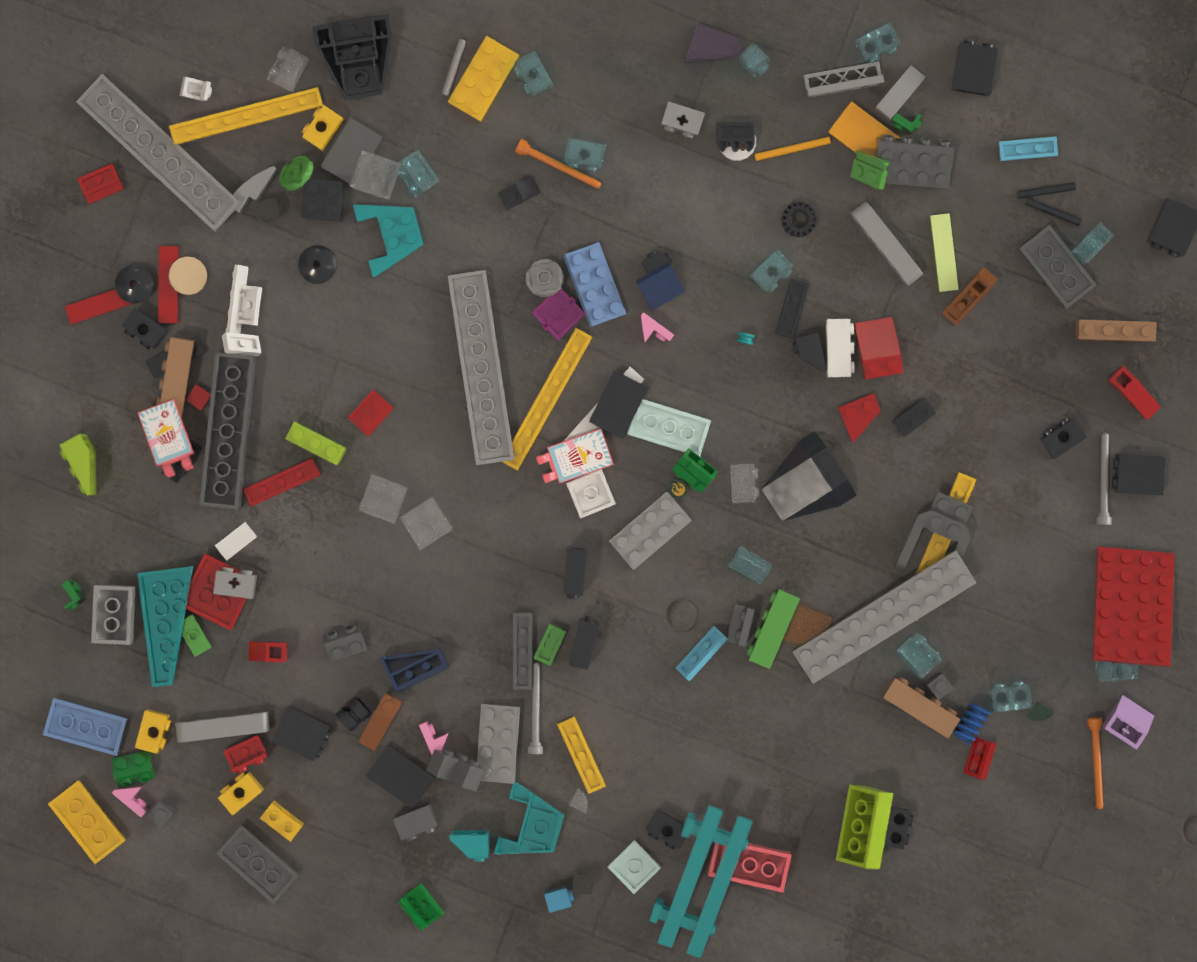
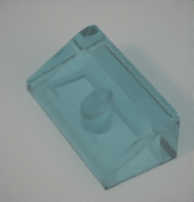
M739 546L728 566L762 585L773 565Z

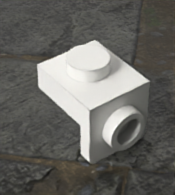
M183 77L179 96L198 101H207L212 92L211 82Z

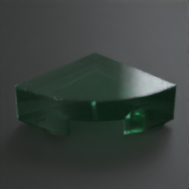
M1037 702L1027 718L1033 721H1043L1050 718L1054 713Z

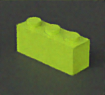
M293 422L285 438L335 465H339L347 450L346 447L297 422Z

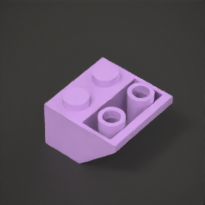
M1121 695L1101 727L1131 747L1138 749L1148 734L1154 715Z

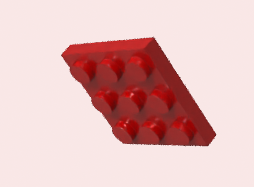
M205 553L190 582L186 609L231 631L247 598L213 594L216 571L222 570V567L233 568V572L241 573V571ZM236 577L234 580H231L235 588L237 585H240Z

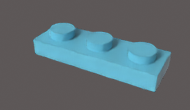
M1057 137L998 142L1000 161L1058 156Z
M713 626L678 664L676 669L690 681L728 638Z

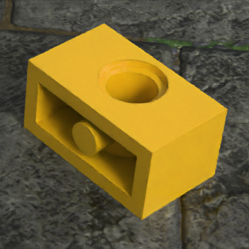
M325 105L322 108L318 107L313 114L314 120L311 124L307 123L302 130V137L321 151H324L344 121L341 116ZM321 122L326 123V130L318 132L317 125Z
M149 709L145 710L135 748L156 754L160 752V749L164 750L166 739H164L165 731L168 732L171 725L170 715ZM151 727L158 729L159 734L157 737H153L150 734Z
M243 772L234 779L236 783L232 787L228 784L219 791L222 795L218 799L232 816L264 790L250 772L246 775ZM237 787H241L244 790L245 794L243 797H238L235 794Z
M275 801L271 803L260 818L290 842L304 825L302 821Z

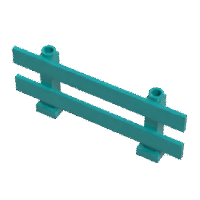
M710 805L703 822L695 820L696 815L688 812L681 836L689 838V835L693 834L697 838L671 907L663 905L664 899L656 897L649 921L657 923L658 919L665 921L657 943L670 948L673 946L680 927L694 931L686 953L701 958L709 935L713 936L715 932V919L741 851H745L749 840H746L753 822L738 816L732 833L717 828L723 810ZM712 842L726 846L701 915L696 917L685 912Z

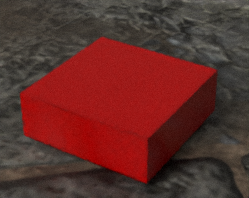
M195 384L186 401L202 411L210 400L211 394Z

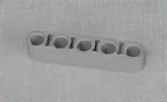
M866 201L850 212L855 222L907 286L923 275L921 269Z
M268 712L175 723L178 743L271 731Z

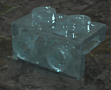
M917 632L909 636L895 650L920 679L924 678L936 665L942 662L938 652L932 649L926 639Z

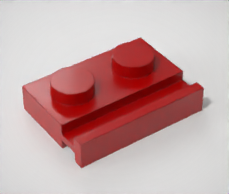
M113 163L77 178L89 205L125 190Z
M372 390L348 419L369 437L392 412L394 407L375 390Z

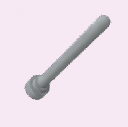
M1107 433L1101 435L1100 513L1096 517V525H1112V517L1108 513L1109 435Z
M534 662L532 665V742L528 746V754H543V746L539 742L540 664L539 662Z

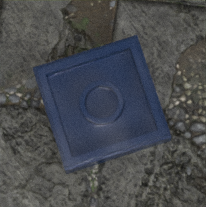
M669 262L636 280L652 311L685 292Z

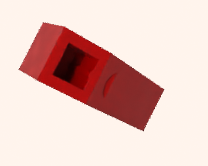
M1124 366L1118 367L1106 380L1146 420L1161 407Z

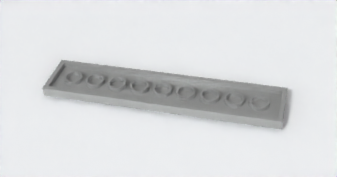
M103 74L76 101L215 232L241 204L181 146L174 145L172 138Z
M486 270L449 275L448 282L476 466L515 460Z
M954 550L797 647L792 652L814 684L976 584V581L958 552Z

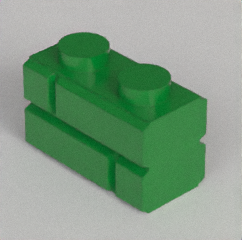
M690 448L686 450L672 468L678 478L687 481L693 490L700 493L707 488L719 472Z

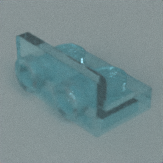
M419 150L400 160L395 166L398 176L405 181L409 191L416 198L440 182Z

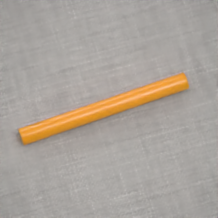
M828 136L754 154L755 160L760 161L831 144Z

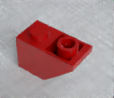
M249 641V661L287 662L288 642Z

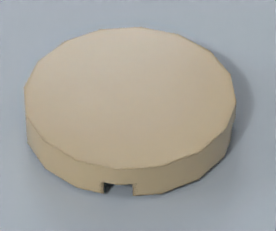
M183 257L171 265L168 279L175 291L184 295H191L203 289L207 281V272L205 266L198 259Z

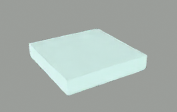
M636 840L631 842L607 866L633 894L661 869V866Z

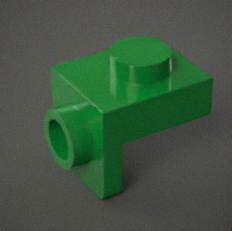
M896 113L890 122L893 123V127L898 131L902 132L905 130L910 134L912 130L917 131L922 121L919 119L922 115L918 114L914 121L910 122Z
M71 579L67 580L61 585L72 601L63 606L65 610L69 608L74 610L81 605L80 601L84 598L79 592L81 588L76 581L72 582Z

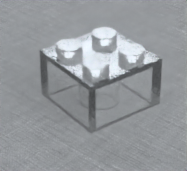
M360 150L349 187L390 200L401 163Z
M372 474L358 510L395 524L409 487Z
M431 497L400 517L420 550L454 529L434 497Z

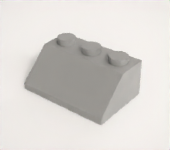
M94 585L91 643L133 644L136 586Z

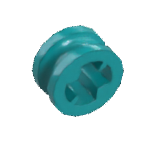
M738 332L739 339L736 342L753 345L752 339L755 338V335Z

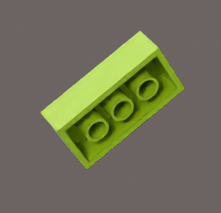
M849 784L836 856L837 861L866 869H880L893 793L863 785Z

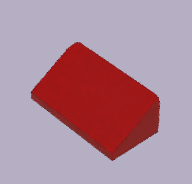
M974 737L976 740L972 743L963 773L985 780L996 743Z

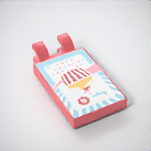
M172 399L138 412L156 466H163L164 473L168 478L175 476L171 464L181 460L186 471L193 469L189 455L194 454L175 400Z
M601 428L548 446V453L536 456L539 465L549 461L552 472L542 475L545 483L558 479L560 484L614 465Z

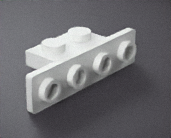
M235 265L232 274L231 299L225 332L240 334L242 324L258 326L262 287L246 286L248 267Z

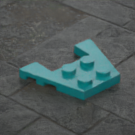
M353 205L357 222L377 217L384 240L387 256L368 261L373 278L379 276L382 272L424 245L413 207Z
M515 781L512 785L509 799L528 804L519 839L517 842L498 837L494 854L555 852L564 814Z

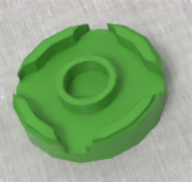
M306 156L295 157L290 165L287 163L283 167L279 181L286 190H296L303 186L310 178L314 167L313 162Z

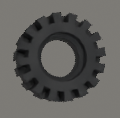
M795 202L784 210L781 218L782 226L789 235L804 237L814 229L817 216L815 215V210L810 205L805 204V202ZM796 212H801L806 216V224L802 227H797L792 223V216Z

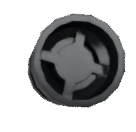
M357 696L347 703L348 707L343 706L335 714L350 732L360 725V720L365 721L372 714Z

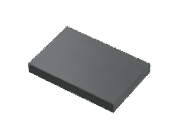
M350 117L321 164V167L354 187L383 140V137Z

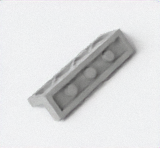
M879 61L803 75L807 98L884 84ZM876 67L877 76L867 77L864 75V72L867 68ZM849 71H855L860 75L856 80L849 81L845 78ZM832 74L841 78L838 83L834 84L826 81L829 75ZM816 77L822 81L820 86L810 88L808 79Z

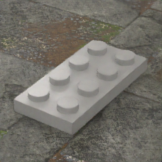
M665 492L611 538L609 542L634 570L692 520L671 495Z
M481 704L477 762L479 763L478 767L485 771L480 781L515 783L520 707Z

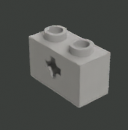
M668 101L661 126H664L665 131L675 133L676 130L683 132L682 136L693 139L694 136L698 137L705 113ZM685 117V121L688 122V124L684 123L683 126L679 125L680 122L677 119Z
M222 567V570L216 571L213 594L253 599L257 575H252L253 571L241 570V573L233 572V568ZM235 577L240 582V585H237L236 588L231 583V580H234Z

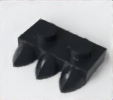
M716 122V142L719 150L724 152L728 142H730L733 151L737 152L743 142L745 149L750 152L755 144V122Z

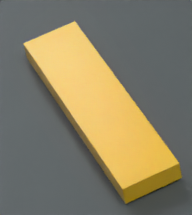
M575 716L558 723L557 726L588 794L606 787Z

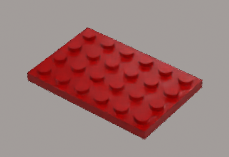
M1108 547L1097 548L1092 661L1159 667L1171 666L1175 553Z

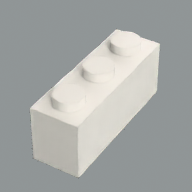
M850 319L826 320V378L851 377V373H854V362H851V354H854V342L850 340V335H854V324L850 323Z

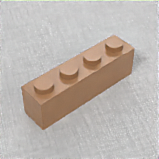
M1076 320L1075 340L1155 342L1156 322Z
M172 336L170 341L166 340L165 352H168L167 360L164 359L162 364V371H165L164 378L160 379L159 389L162 390V395L157 398L156 405L174 399L182 417L195 340Z
M893 677L882 697L946 738H949L960 721V718L957 717L958 713L949 707L945 710L940 706L942 703L933 697L931 699L924 696L925 692L918 687H915V689L908 686L910 682L902 677L898 679Z

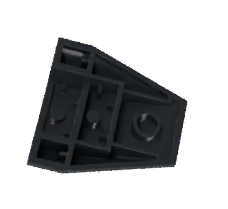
M389 14L360 17L312 26L315 46L344 100L383 94L392 36Z
M815 431L797 443L761 489L782 521L835 508L857 496L840 466Z

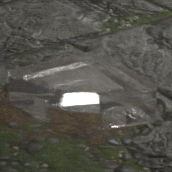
M577 788L569 805L586 814L588 799L585 793L580 788Z

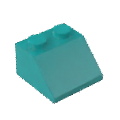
M451 830L449 839L468 858H473V861L480 862L485 861V858L489 857V830Z

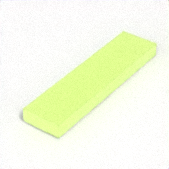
M950 213L930 216L939 292L959 290Z

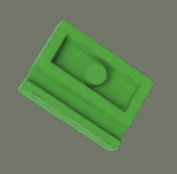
M856 150L857 156L853 161L850 177L876 189H884L887 176L886 168L889 162L865 151Z

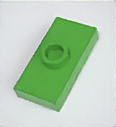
M194 614L185 618L182 636L194 657L212 648Z
M549 623L534 655V659L551 666L567 631Z

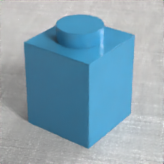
M567 885L544 892L549 913L572 907L571 901H574L572 890L567 889Z

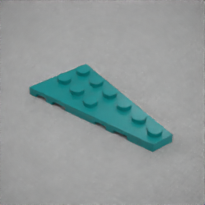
M193 566L137 573L152 687L173 685Z

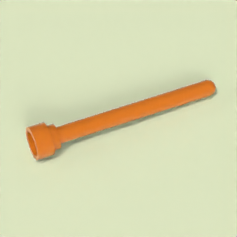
M520 140L515 153L521 156L522 154L525 156L528 154L594 188H600L601 183L598 180L531 148L527 141Z
M1102 717L1087 718V726L1092 731L1096 808L1102 809L1104 805L1099 730L1103 726Z

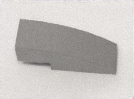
M910 65L875 109L890 121L925 79V76Z
M272 166L261 171L246 181L233 194L241 202L236 209L237 212L241 214L251 198L257 202L276 175L277 168Z

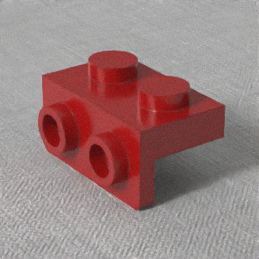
M259 734L223 751L231 767V773L237 771V774L248 770L247 766L252 763L256 766L265 762L264 758L268 756Z

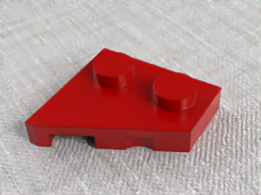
M874 393L838 408L852 442L861 435L881 411Z

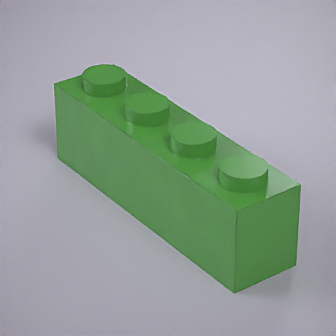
M777 589V592H772L769 599L771 606L769 610L765 609L761 618L764 620L762 627L758 626L754 634L756 641L754 645L750 644L746 655L749 656V661L768 669L771 668L800 600L799 597Z

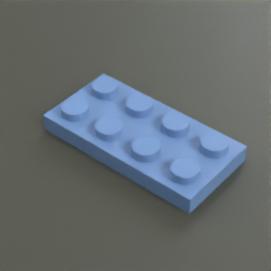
M599 242L563 255L590 327L626 314Z
M53 698L43 735L117 756L128 718Z

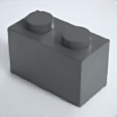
M430 803L393 818L401 841L406 839L407 842L416 839L417 834L424 832V835L434 832V828L438 825Z

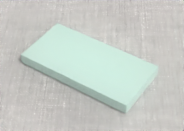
M643 399L628 428L627 435L682 452H686L690 448L700 456L711 420Z

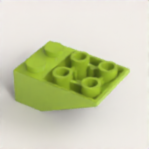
M78 434L60 444L61 450L59 451L63 459L68 460L70 463L69 470L73 477L77 476L81 492L83 494L86 493L87 496L96 495V451L87 434Z

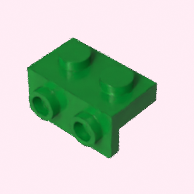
M149 751L111 759L113 777L119 787H128L138 782L145 783L150 781V779L156 778L152 769Z
M422 883L407 892L398 901L403 911L408 914L413 924L420 931H423L428 925L444 914Z

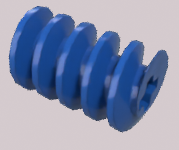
M977 704L968 705L971 711H964L967 718L961 717L960 719L963 724H957L959 731L953 730V734L969 745H971L968 742L969 740H976L972 734L979 735L980 733L977 727H984L980 721L987 722L988 719L985 717V714H992Z

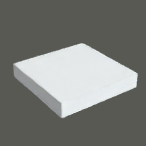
M602 469L566 483L580 519L616 504Z

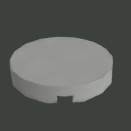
M541 259L534 262L526 273L528 288L534 295L539 297H549L556 294L564 283L562 268L550 259Z

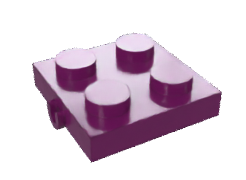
M562 289L546 298L532 312L542 323L541 326L548 330L557 340L561 339L585 316V313L576 304V300L572 296L569 297Z

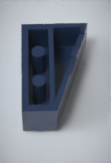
M440 649L379 657L397 693L403 692L450 668Z

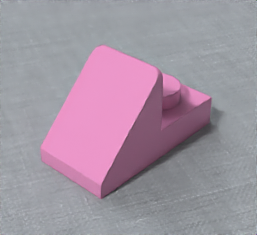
M644 312L642 313L641 322L644 343L653 331L657 332L655 336L661 341L665 342L667 340L670 342L674 334Z
M427 721L421 723L419 727L431 754H433L434 749L442 751L449 732L434 738L436 731L433 725L428 724Z
M143 785L116 788L112 792L114 796L140 817H143L149 810L146 808L147 804L142 799L134 798Z

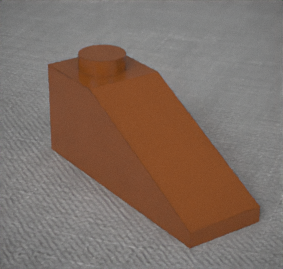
M982 267L942 314L957 325L994 286L997 278L985 267Z
M386 692L358 742L375 751L403 701Z

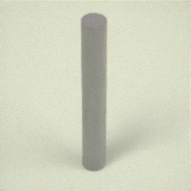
M462 39L458 40L441 93L445 96H449L466 41Z

